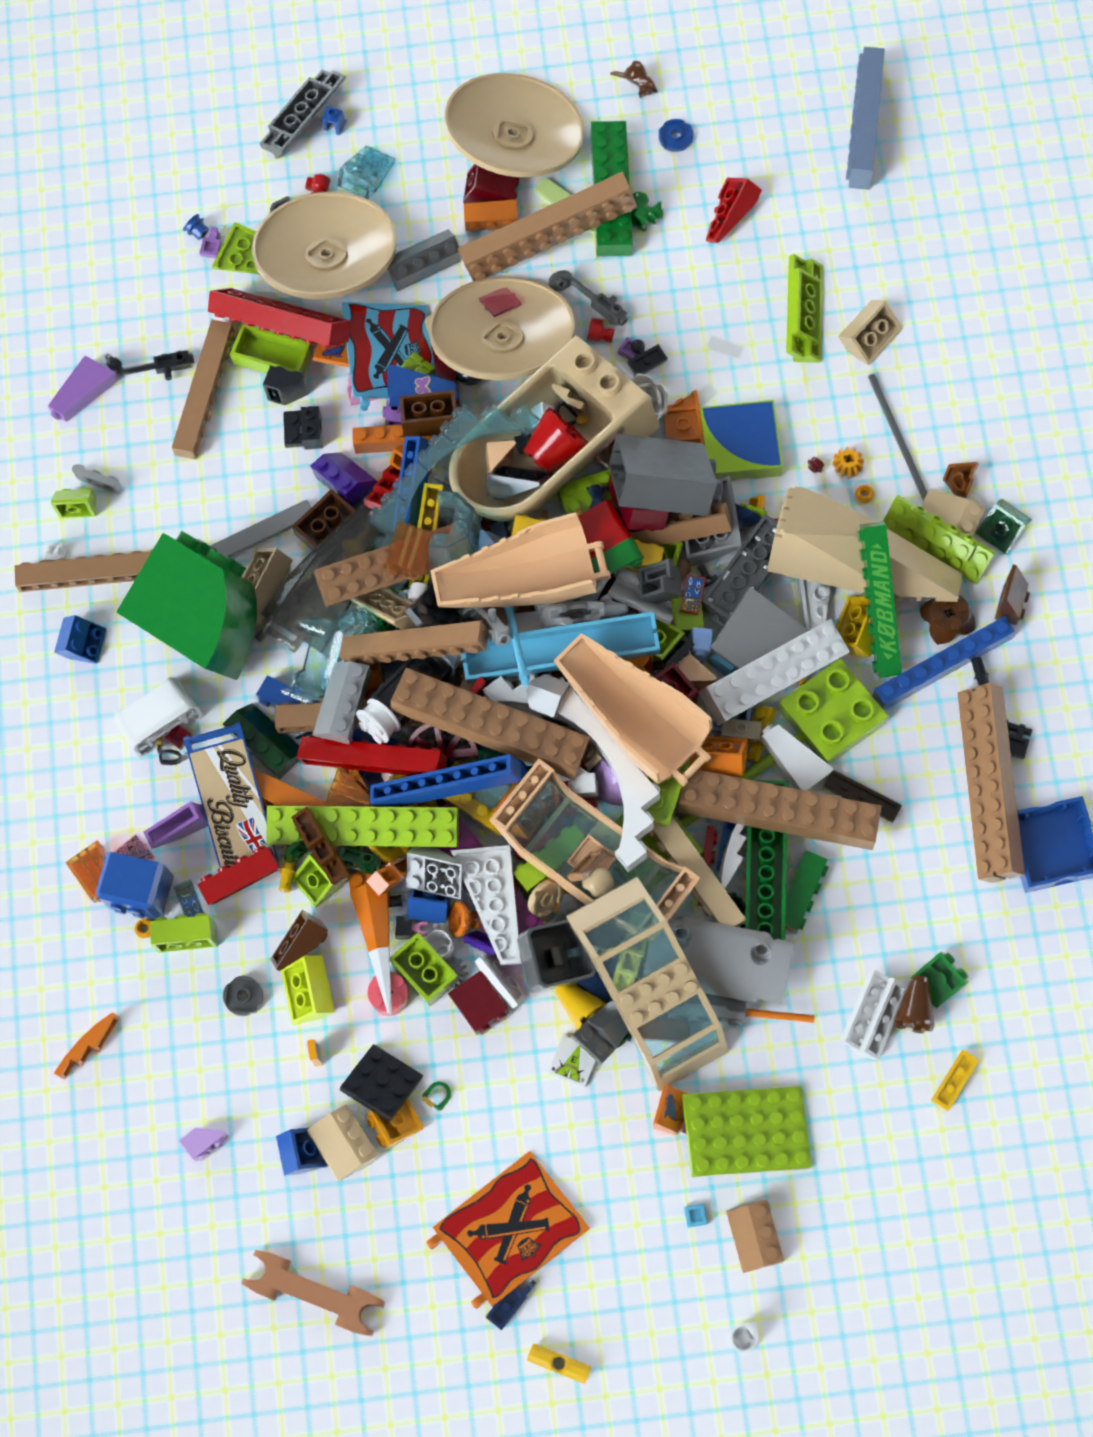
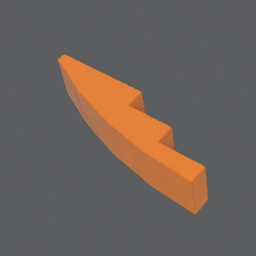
M111 1012L96 1023L65 1055L54 1071V1074L65 1080L75 1063L83 1066L92 1049L100 1052L120 1017Z

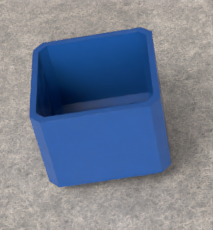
M107 852L96 894L115 913L123 915L129 913L140 919L145 917L156 919L163 916L174 875L162 863Z

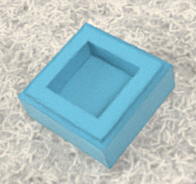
M704 1204L684 1207L687 1228L708 1225Z

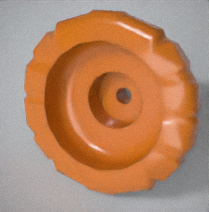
M462 901L452 904L448 915L449 931L454 938L463 937L467 934L469 928L477 930L481 927L480 920H474L479 917L477 910L470 912L469 907Z

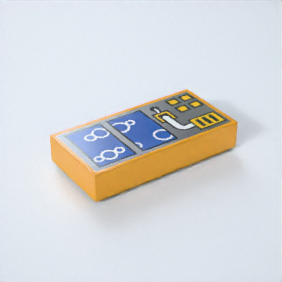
M315 1039L307 1040L310 1061L316 1067L322 1066L320 1046Z

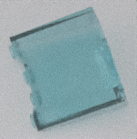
M438 491V529L451 524L452 528L451 534L437 533L430 538L429 585L433 583L431 570L453 560H458L464 555H471L479 550V532L483 530L475 508L458 492Z

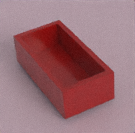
M261 846L253 850L254 854L250 857L244 855L235 860L236 864L232 866L227 864L217 869L219 873L214 876L213 874H208L200 878L201 882L197 886L207 905H214L282 869L272 849Z

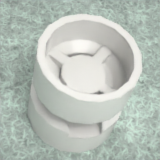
M741 1324L732 1330L729 1342L734 1351L746 1354L756 1347L758 1335L752 1326Z

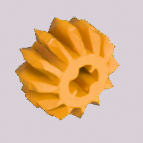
M848 446L845 448V451L840 448L833 457L832 466L835 467V473L841 472L840 476L843 477L845 474L848 479L851 478V474L857 476L858 471L861 472L863 470L864 458H861L862 453H856V448L849 450Z

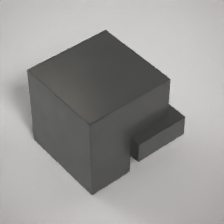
M666 559L638 568V587L641 600L659 604L682 597L679 567L673 565V560Z

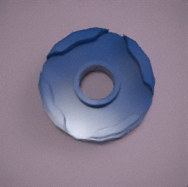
M670 119L660 127L658 140L664 149L671 152H680L691 145L693 130L691 125L685 123L682 119ZM679 133L680 136L674 138L671 136V134Z

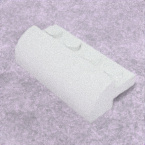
M870 969L840 1042L850 1047L851 1051L859 1055L879 1060L907 986L895 978L887 977L876 969Z

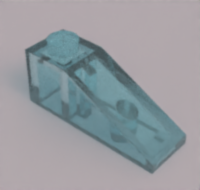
M351 607L336 616L341 634L359 635L382 632L378 619L366 608Z

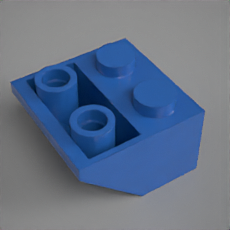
M77 615L65 617L62 621L54 653L71 660L97 664L106 628Z

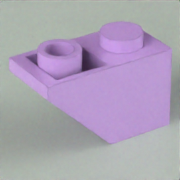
M194 1128L182 1137L179 1142L194 1161L198 1162L200 1160L201 1162L209 1157V1152L215 1147L218 1149L226 1143V1138L229 1136L223 1130Z

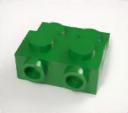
M943 951L939 952L910 977L911 979L913 976L929 978L928 983H930L932 1004L936 1009L969 983L967 980L968 974L962 968L957 969L953 964L955 959L949 952L946 954Z

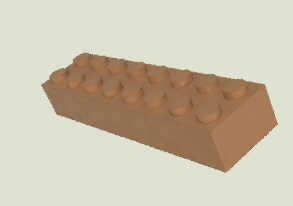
M457 522L315 569L314 575L326 608L431 574V570L472 553L461 522Z

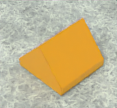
M762 494L750 498L749 505L765 510V495Z

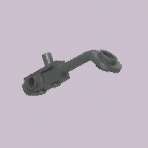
M567 270L557 271L549 277V287L555 291L565 290L571 285L591 300L590 307L606 318L610 324L623 326L627 322V312L615 303L617 301L615 295L608 298L602 292L598 295L594 294Z

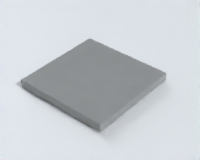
M749 587L711 645L710 650L738 670L809 630L752 587Z

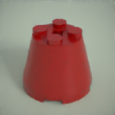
M548 407L523 451L529 457L535 459L534 463L539 468L552 473L565 465L588 444V441L574 426L562 418L557 411Z

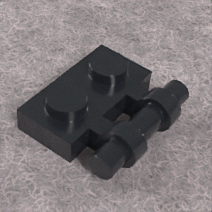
M1007 719L1008 730L1017 732V735L1008 733L1011 756L1024 760L1030 740L1022 737L1023 734L1031 736L1033 729L1027 728L1026 725L1021 723L1019 725L1011 723Z

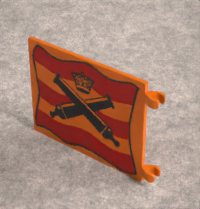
M528 1151L434 1225L432 1228L437 1234L428 1239L426 1244L432 1250L442 1241L480 1290L481 1294L471 1301L472 1306L478 1309L486 1301L493 1307L586 1233L590 1227L533 1154Z

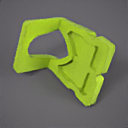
M415 352L401 365L402 368L427 375L435 372V367L429 362L424 361Z

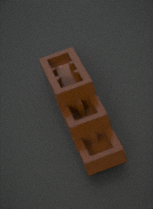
M306 806L293 815L291 818L306 847L312 851L318 865L324 869L330 883L336 885L350 875L333 843L309 807Z

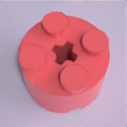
M390 972L392 1015H389L376 976L372 978L367 991L368 999L373 1008L384 1016L399 1014L408 1005L410 997L408 987L403 978Z

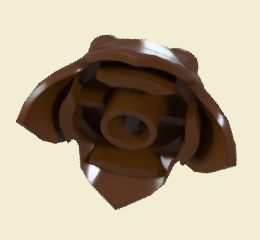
M959 595L957 602H940L932 598L920 608L921 618L929 623L930 636L937 645L949 643L956 635H969L975 630L974 615L970 611L967 601L961 595ZM946 613L952 614L950 618L946 616Z

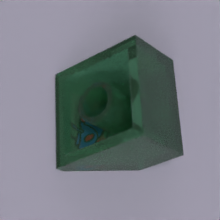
M1001 498L994 504L976 534L1003 553L1008 554L1033 519Z

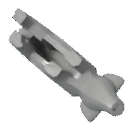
M608 593L601 597L599 601H575L544 605L541 608V615L538 616V621H542V625L545 628L615 618L628 613L627 603L612 601L611 595Z

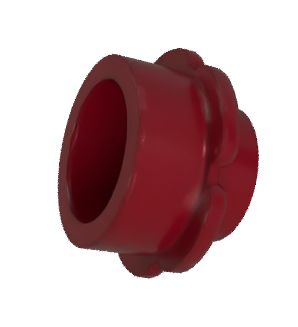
M814 456L811 460L807 461L809 464L808 469L813 473H821L825 466L820 459Z

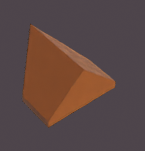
M979 463L948 464L942 480L955 496L967 498Z

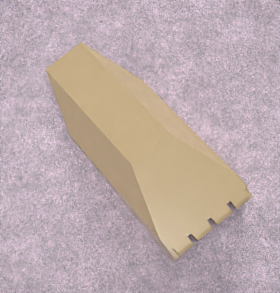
M797 486L795 488L789 487L786 490L776 528L777 534L774 536L767 571L864 593L863 588L866 587V580H863L861 569L864 568V561H861L859 550L862 549V543L858 541L857 531L860 530V524L873 523L875 521L854 509L809 489ZM887 529L894 600L901 601L902 597H916V601H921L922 597H936L935 600L940 602H957L962 573Z

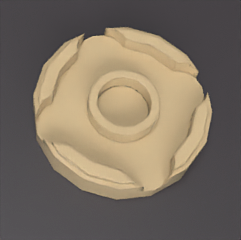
M551 879L538 884L529 897V911L537 917H544L550 914L555 909L553 906L561 900L562 887Z

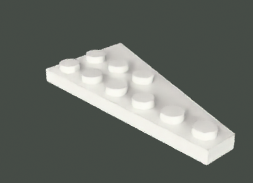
M510 845L452 850L453 858L463 863V881L500 964H521L520 950L517 942L519 936Z

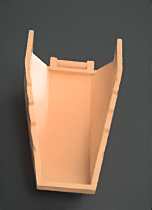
M576 512L538 522L518 531L516 535L507 539L502 538L498 543L489 547L484 546L480 551L471 555H464L458 560H453L431 570L437 605L443 608L525 606L558 603L596 593L597 581H606L611 578L610 571L607 570L603 542L597 541L587 544L581 521ZM592 551L596 553L600 570L598 573H594L590 556Z
M582 633L554 660L562 674L628 759L657 784L673 777L684 787L688 783V779L705 762L707 763L711 759L710 755L701 746L712 730V718L678 690L663 681L660 682L646 671L643 672L631 662L623 660L616 653L605 649L604 646ZM696 753L699 757L683 774H680L678 772L680 768Z

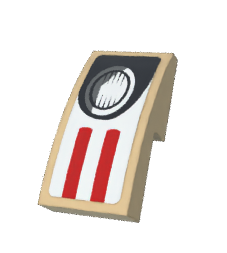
M555 384L552 385L555 394L562 402H565L570 408L579 413L586 412L587 407L585 403L572 399L573 394L569 389Z

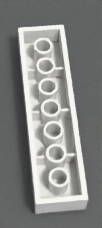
M829 619L699 691L719 726L838 660L850 651L833 621Z

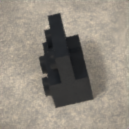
M319 406L301 407L299 411L283 412L285 448L304 447V450L323 448L322 415Z

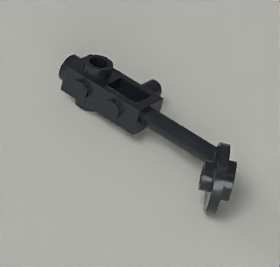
M188 350L154 356V362L126 368L122 367V363L117 357H113L108 353L104 356L108 368L120 375L155 369L157 374L164 373L165 380L167 381L172 380L171 371L191 368V364L195 363L193 353H189Z

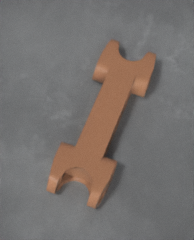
M254 1250L252 1256L257 1257L264 1263L265 1273L258 1280L243 1278L241 1282L243 1286L276 1301L279 1291L338 1314L335 1325L353 1333L373 1336L374 1330L369 1329L363 1324L361 1313L368 1306L384 1308L385 1301L353 1285H350L346 1295L289 1272L288 1269L292 1261L273 1253Z

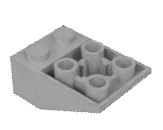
M412 847L407 852V888L459 900L462 899L463 863L436 847Z

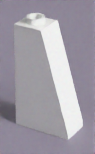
M770 724L761 731L763 734L760 736V741L795 789L806 791L834 771L829 764L778 724L773 727Z

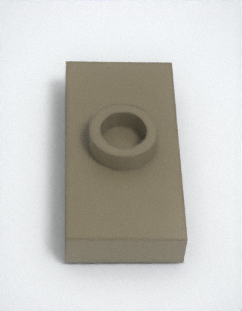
M729 719L722 723L721 737L748 738L750 742L760 743L762 722Z

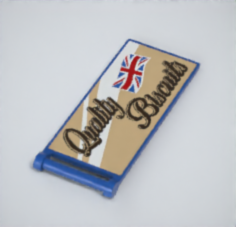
M240 721L235 722L234 725L192 737H189V735L183 737L219 868L227 864L231 866L236 864L235 860L244 855L250 857L254 854L253 850L261 846L271 848L279 862L275 845H266L267 816ZM236 732L238 738L196 750L192 748V744Z

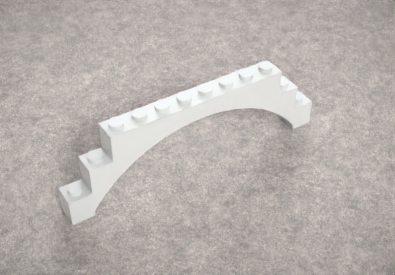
M500 676L482 689L485 698L512 708L530 710L526 692L528 686L520 684L514 689L509 680L505 681ZM570 684L555 718L573 727L581 734L590 737L589 741L601 752L617 780L623 801L624 822L620 847L615 851V855L629 872L647 858L646 851L648 849L641 840H638L654 829V818L646 810L660 800L659 792L661 790L655 782L651 783L648 780L646 773L628 759L580 696L574 692V688Z

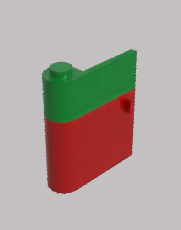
M605 500L578 516L587 544L597 541L603 542L607 570L610 571L611 575L625 566L634 569L643 563V554L611 500ZM592 551L590 556L594 573H598L600 570L596 553Z

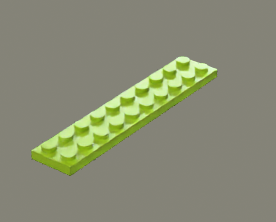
M267 806L266 845H291L303 840L291 817L306 806ZM307 806L334 846L458 847V807Z

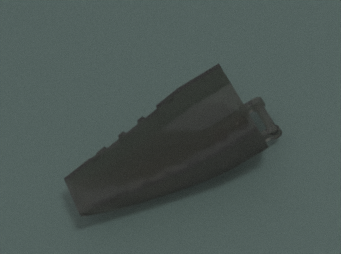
M364 504L354 511L321 541L281 582L261 612V615L270 621L264 627L263 633L289 647V650L293 653L299 649L304 641L328 658L334 650V646L338 644L348 629L358 606L350 600L326 608L314 571L315 569L384 547L392 532L393 521L377 511L364 506ZM278 624L297 638L292 641L275 630V627Z

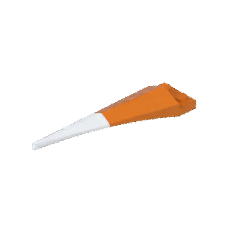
M359 871L348 875L350 895L389 1015H392L389 946L390 890L379 896L366 882L372 874Z

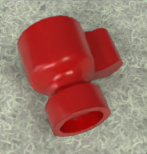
M315 174L314 178L307 177L304 188L313 191L311 194L328 192L331 179L323 174Z
M592 318L587 340L594 342L605 340L607 343H612L615 329H605L603 327V320Z

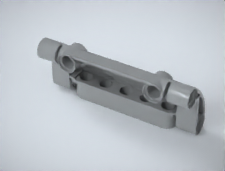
M679 916L675 920L670 918L668 924L704 993L753 1003L760 1000L783 1003L794 942L781 939L773 940L767 932L687 916ZM664 929L661 930L653 942L649 941L643 976H647L678 958Z

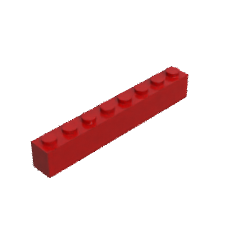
M310 735V737L302 736L296 756L304 765L413 776L445 769L448 760L442 753V750L438 748H431L430 750L420 746L410 748L402 744L391 746L383 742L381 744H372L366 740L361 742L352 740L349 745Z

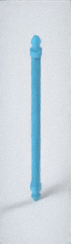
M504 607L519 669V679L522 685L528 686L530 677L521 647L513 612L514 607Z

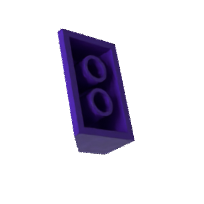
M342 452L322 454L310 465L315 477L330 490L333 489L350 506H353L378 482Z

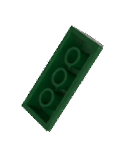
M253 703L236 710L223 723L224 727H228L240 721L248 751L279 780L299 761L296 756L300 745L286 733H278L275 723ZM236 732L230 734L233 738H238Z

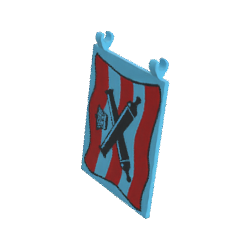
M342 302L343 318L351 320L349 342L346 345L353 398H360V410H368L370 406L369 398L388 399L387 371L389 365L401 367L404 361L415 352L424 361L429 362L435 367L430 337L425 325V320L428 317L426 305ZM436 371L431 376L436 377Z

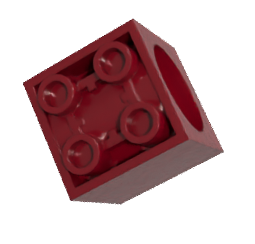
M674 662L654 676L655 679L660 682L663 681L684 694L694 704H697L698 690Z

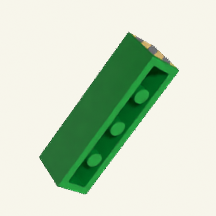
M807 850L805 851L786 896L785 930L797 934L798 929L803 930L807 921L804 915L806 911L810 913L814 901L811 899L813 894L817 895L822 884L818 882L820 877H825L829 866L826 865L828 859Z

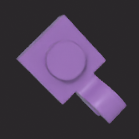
M211 226L209 238L203 237L199 252L200 256L216 259L222 244L221 240H219L220 232H218V227Z

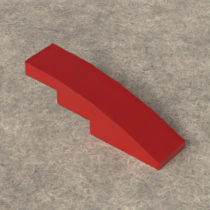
M390 465L383 471L382 478L374 485L373 491L365 498L364 506L379 512L384 509L398 491L400 477L398 469Z

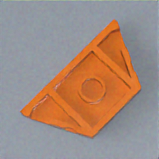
M693 390L687 397L680 398L674 404L667 406L668 412L666 415H663L666 439L668 437L678 441L704 444L697 390Z

